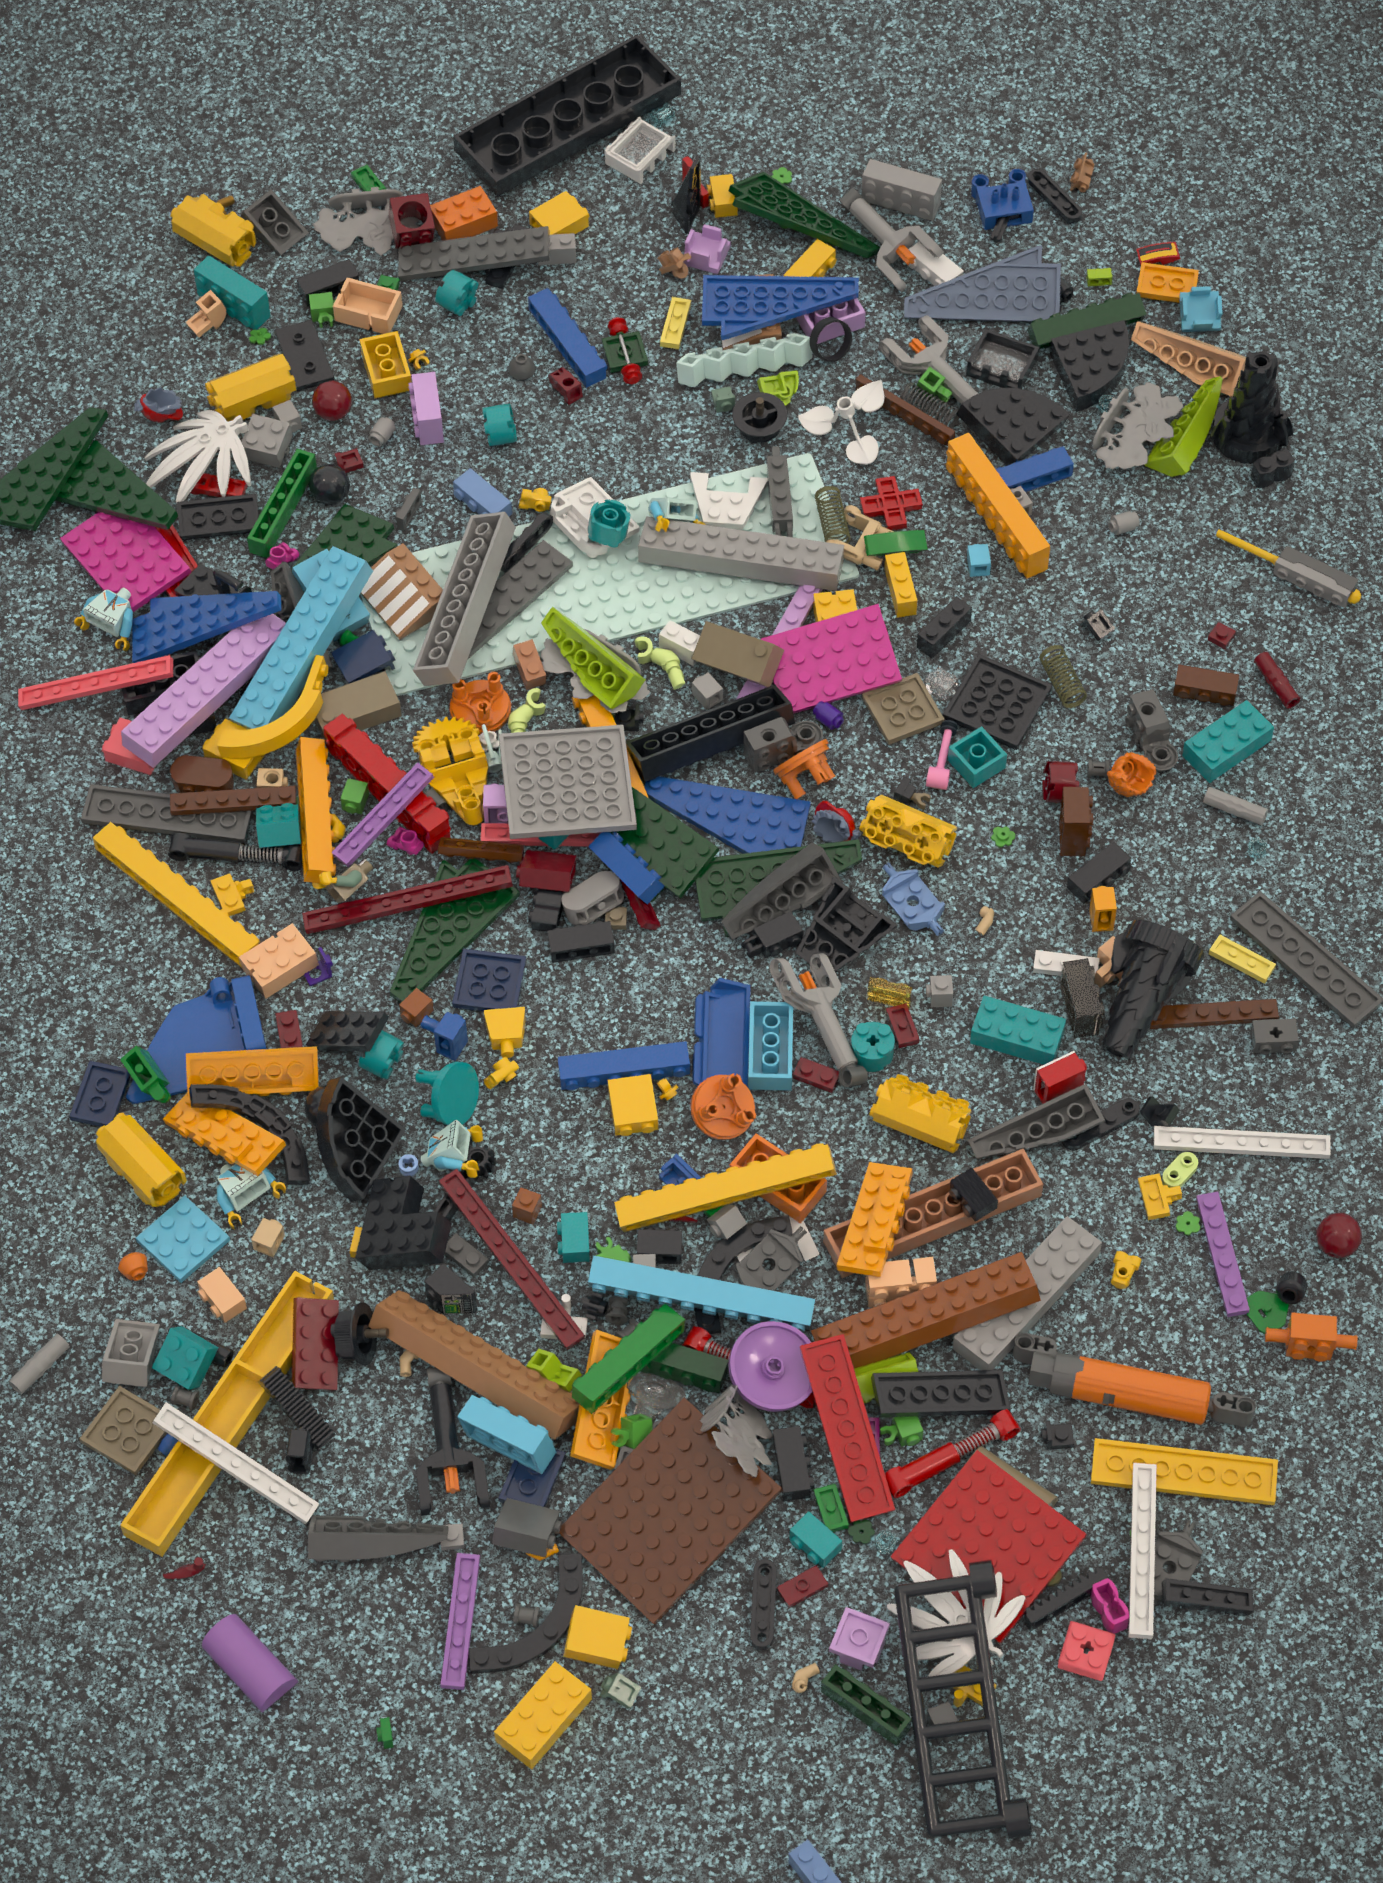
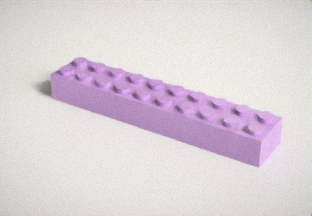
M271 614L232 629L121 731L122 746L154 768L256 674L286 622Z

